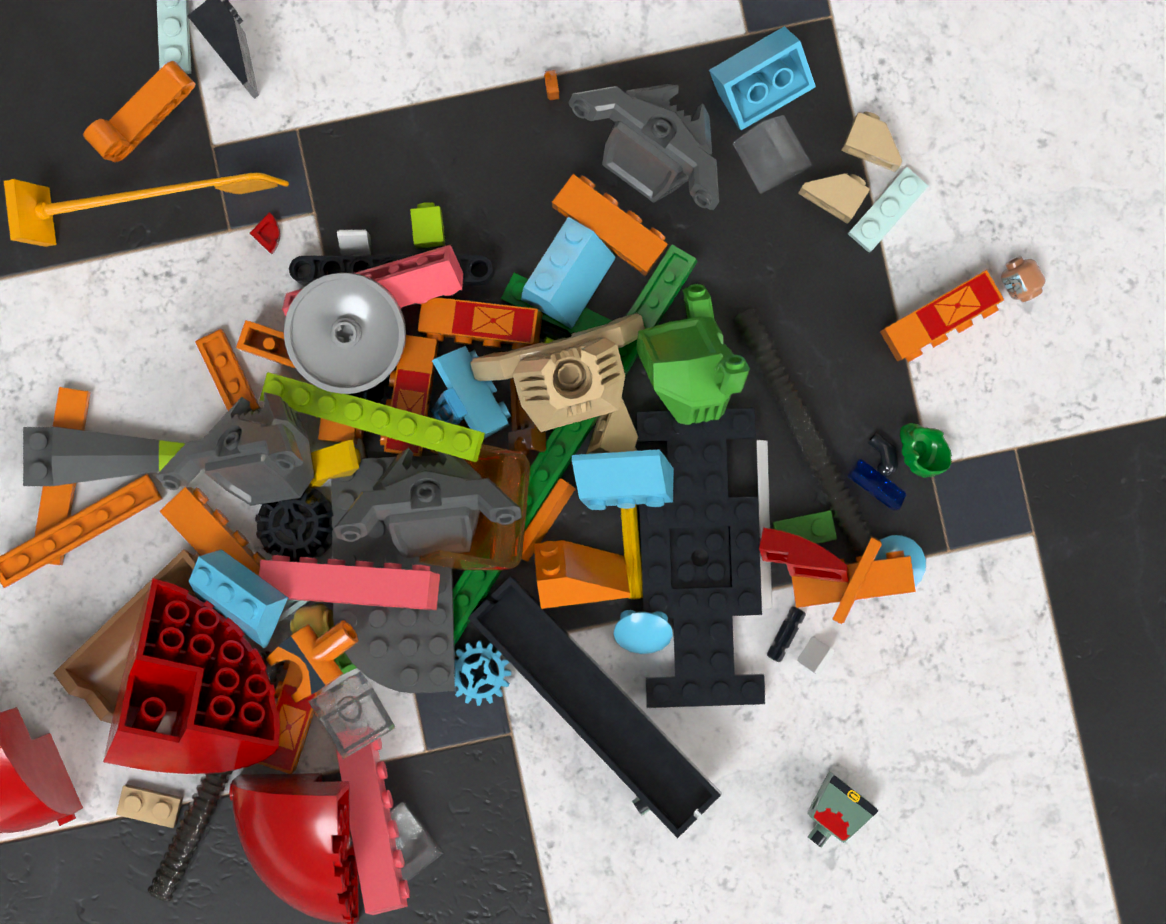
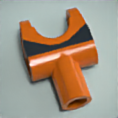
M345 620L337 623L320 637L316 635L308 624L284 640L266 658V661L270 666H273L283 660H291L300 667L303 679L301 685L297 688L298 691L291 696L296 703L325 688L339 678L343 672L334 659L355 645L359 640L353 627Z

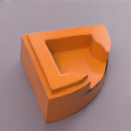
M545 71L547 97L549 100L559 99L556 71Z

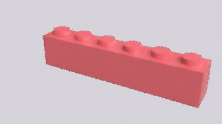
M451 245L355 273L380 283L392 294L400 309L414 303H425L431 298L455 294L457 291L462 290L464 275ZM302 289L286 293L282 308L285 316L292 301Z
M272 555V561H260L259 577L286 595L288 600L437 610L440 574L431 572L430 566L412 565V570L402 569V564L384 563L383 568L373 567V562L356 561L355 566H345L346 561L338 559H328L327 564H317L318 559L300 557L299 562H290V557Z
M368 725L335 733L333 736L341 781H349L350 831L365 913L376 915L408 907L407 898H410V889L407 880H403L401 868L404 867V858L400 849L397 850L395 838L399 837L396 821L391 819L389 809L393 808V800L390 791L385 788L384 779L388 777L384 761H380L378 751L382 749L380 735Z

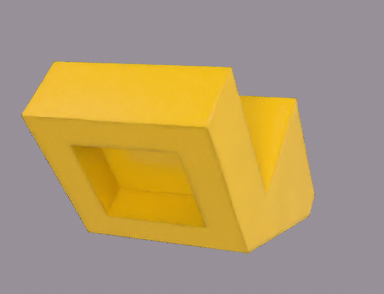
M347 440L311 452L314 478L310 482L309 487H321L328 479L351 476L359 469L361 463L360 453L354 447L353 440Z

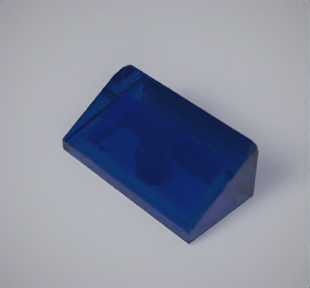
M862 459L858 460L847 474L848 478L889 509L899 510L906 497L905 491L885 476H882Z

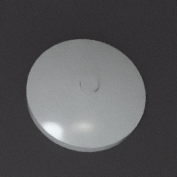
M342 272L318 278L305 286L297 294L286 315L284 340L290 360L306 380L329 392L351 394L368 390L378 385L391 374L403 354L406 327L397 301L385 287L369 277Z

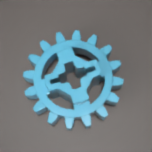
M478 640L476 648H473L470 642L466 643V652H463L461 649L456 651L459 659H455V686L459 690L455 695L457 697L463 693L467 695L465 703H469L472 698H476L477 706L481 705L483 698H486L489 703H493L492 695L495 693L501 697L503 692L500 687H508L510 684L504 679L505 676L512 674L511 670L504 668L509 661L507 659L502 660L500 658L502 654L499 651L496 653L493 651L492 643L487 648H484L482 640ZM482 653L479 660L474 662L464 660L472 654ZM491 658L497 663L499 674L492 670L490 665ZM485 660L483 667H485L484 673L487 674V677L482 676L474 685L476 673L472 671V668L477 669ZM460 671L466 674L469 681L468 687L463 684ZM487 683L490 685H494V687L488 691L477 692L479 687L482 685H485Z

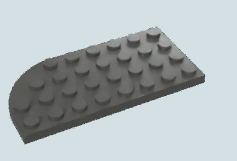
M439 455L413 456L411 465L417 469L420 464L426 468L429 463L435 467L438 462L442 465ZM396 457L361 458L359 469L351 476L331 479L332 511L334 515L332 516V559L345 560V566H355L356 561L373 562V567L383 568L384 563L402 564V569L412 570V565L430 566L431 572L440 574L437 610L333 603L334 626L340 621L345 620L353 627L359 641L346 650L345 653L364 675L376 683L403 693L456 692L452 553L404 559L394 545L384 520H378L366 536L360 537L356 541L349 542L336 537L334 527L361 492L373 490V486Z

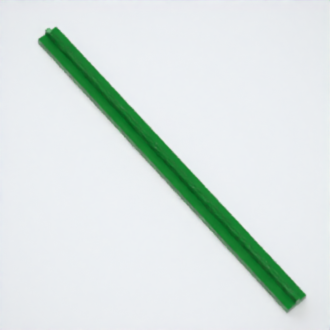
M671 245L627 316L636 313L641 315L645 329L657 326L697 264V259ZM637 339L624 347L618 348L625 376L638 357L636 350ZM600 416L554 429L546 442L545 452L538 454L511 497V500L520 507L522 518L508 525L495 522L466 569L493 566L505 567L513 554L514 547L558 480L566 471L572 461V455H576ZM465 570L453 588L454 646L470 622L468 617L481 605L502 570Z

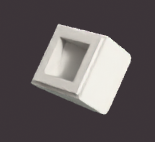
M366 230L337 231L342 256H370V234Z
M811 638L797 661L818 675L821 674L833 656L834 650L816 638Z

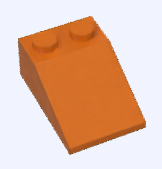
M564 540L534 544L536 577L541 609L630 598L626 564L623 555Z

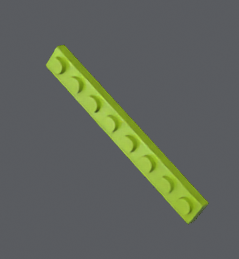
M269 372L266 374L259 399L264 402V392L278 395L295 411L473 462L478 460L485 433L348 394L329 392L315 385Z

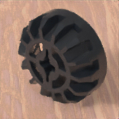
M308 486L300 498L261 504L259 513L256 514V536L260 539L264 551L268 554L290 557V562H299L300 557L319 558L332 545V516H334L332 503L323 493L315 488ZM298 504L306 507L312 514V517L299 511ZM283 507L285 514L281 518L280 526L273 528L274 517ZM293 517L296 520L302 521V525L298 526V532L289 526L290 523L294 522ZM314 521L313 532L307 539L306 534L310 531L311 522ZM282 530L286 536L292 538L294 545L282 542L275 532Z

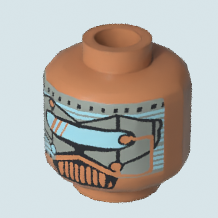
M1020 256L1005 264L1007 269L1002 273L1001 280L1012 299H1020L1021 302H1026L1043 292L1042 287L1046 280L1035 260H1023Z

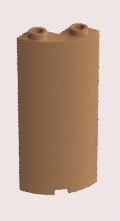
M183 549L154 579L172 583L189 590L188 594L197 598L189 583V579L197 559L201 555L198 552L192 555ZM151 581L53 673L69 695L82 698L87 702L100 721L112 722L130 646Z

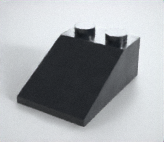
M206 0L187 16L255 99L259 94L246 34L240 26L243 20L228 0Z

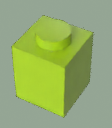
M420 203L416 209H410L415 247L418 249L446 246L440 206H435L434 203Z

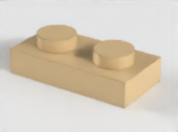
M125 784L122 787L116 815L174 828L177 824L183 797Z

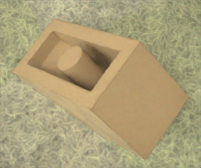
M858 112L852 122L841 151L896 172L901 166L902 159L887 124L880 121V117L874 113Z
M841 174L806 182L798 194L848 224L870 188L866 187V182L857 175Z
M622 398L618 411L600 415L586 454L637 451L635 445L638 435Z

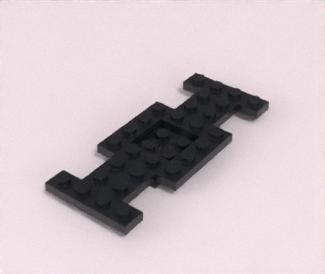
M755 408L726 409L719 420L702 421L701 423H691L689 425L678 423L670 411L637 412V442L667 441V460L674 468L673 502L664 503L661 507H650L646 504H640L643 612L653 613L660 611L665 613L668 618H673L675 676L645 677L646 708L765 704L764 674H735L733 616L762 615L758 497L728 498L726 439L756 438ZM729 536H730V557H729ZM696 549H703L708 554V560L702 566H696L692 562L691 555ZM730 565H731V586H730Z

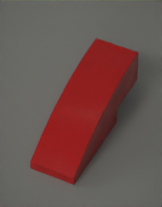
M763 527L759 546L763 561L786 564L790 576L849 583L850 576L847 565L831 552L803 537Z

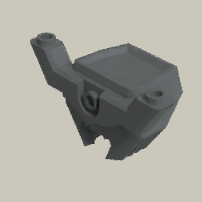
M663 84L627 90L626 93L617 86L572 93L568 104L577 117L585 118L589 121L610 118L613 121L604 149L602 162L604 167L653 203L672 193L689 180V192L694 198L695 203L709 210L716 208L719 203L717 160L711 156L710 117L703 103L696 108L691 121V115L684 116V110L677 111V105L670 106V99L678 94V85Z
M264 392V407L261 411L256 410L253 412L250 408V402L241 397L209 431V434L204 436L203 439L187 442L156 476L165 488L178 490L179 487L188 486L200 471L205 469L204 473L223 489L248 505L253 506L300 498L314 478L309 440L299 414L295 413L280 396Z
M408 448L397 455L373 486L372 491L361 492L334 527L337 538L353 542L360 537L366 536L378 520H384L394 545L405 559L469 552L476 532L480 511L490 521L498 522L502 525L511 524L522 517L520 507L489 478L481 479V475L464 459L438 452L442 465L438 462L433 467L429 463L424 468L420 464L415 469L411 465L413 452Z

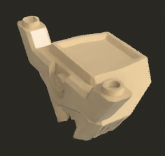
M636 313L615 319L602 326L573 333L569 338L558 339L546 344L540 342L508 352L492 353L473 358L470 365L474 379L478 381L514 378L522 408L538 429L543 432L620 409L625 373L618 348L624 347L638 338V331L644 330L645 327L642 316Z

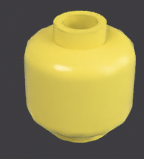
M324 604L300 607L296 610L294 619L290 623L292 634L309 624L316 635L320 637L334 626L333 611Z

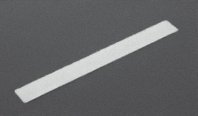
M757 440L759 540L761 541L763 527L770 529L767 441ZM760 554L762 610L772 609L771 562L763 561Z

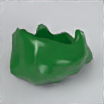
M914 423L905 424L900 428L899 436L902 441L904 462L909 466L912 473L923 478L934 477L950 468L952 453L943 436L944 432L935 428H924Z

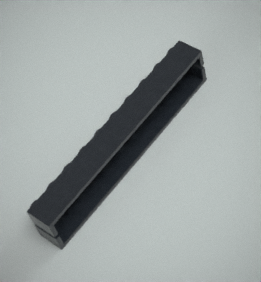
M510 576L491 595L494 599L499 600V602L495 604L492 600L487 599L468 619L678 839L697 820L698 815L695 811L697 810L702 815L722 795V792L545 608L541 609L540 603L516 578Z

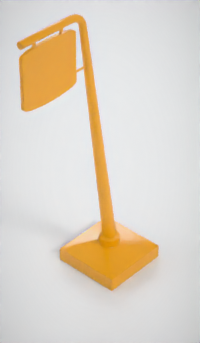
M247 173L51 203L49 187L11 179L4 181L10 239L12 241L48 247L56 245L53 215L209 186H214L216 189L233 194H245L278 187V184L287 187L289 182L264 173Z

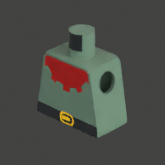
M829 771L807 814L817 822V825L807 837L821 848L831 835H834L844 843L879 810Z

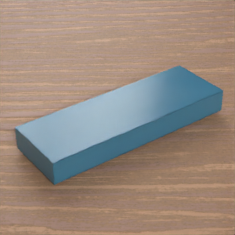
M453 387L444 391L431 409L435 419L459 425L468 414Z

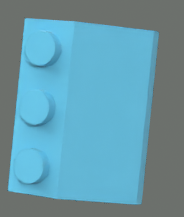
M785 26L709 70L720 98L740 130L745 129L816 87L800 40Z
M568 217L523 287L521 300L572 329L616 257L594 231Z
M466 346L437 357L432 362L447 389L454 388L468 414L464 419L469 428L485 433L484 440L509 426L507 418L511 417V414L503 401L497 403L492 393L496 392L497 389L492 380L478 381L474 379L470 363L478 355L475 350L469 352Z
M660 449L572 455V465L579 499L589 509L604 510L606 506L615 505L619 508L630 509L634 508L635 504L661 507L664 503L673 502L674 468Z
M223 550L199 556L189 579L197 599L204 603L209 601L214 605V610L226 619L229 617L241 628L245 635L263 648L267 647L288 597Z

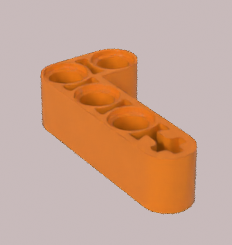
M170 61L109 121L98 119L91 123L84 131L83 137L104 159L119 162L127 157L190 94L195 87V82L175 61Z

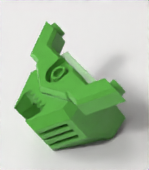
M693 284L683 290L687 319L668 322L638 331L636 346L637 353L655 392L676 421L685 425L719 420L725 413L731 394L739 393L744 388L750 371L745 358L734 355L732 350L723 343V334L714 319L711 296L706 287L701 284Z

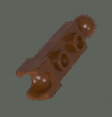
M510 378L512 432L508 433L509 450L520 452L522 454L515 455L527 456L529 450L545 452L546 431L541 432L522 408L514 378Z

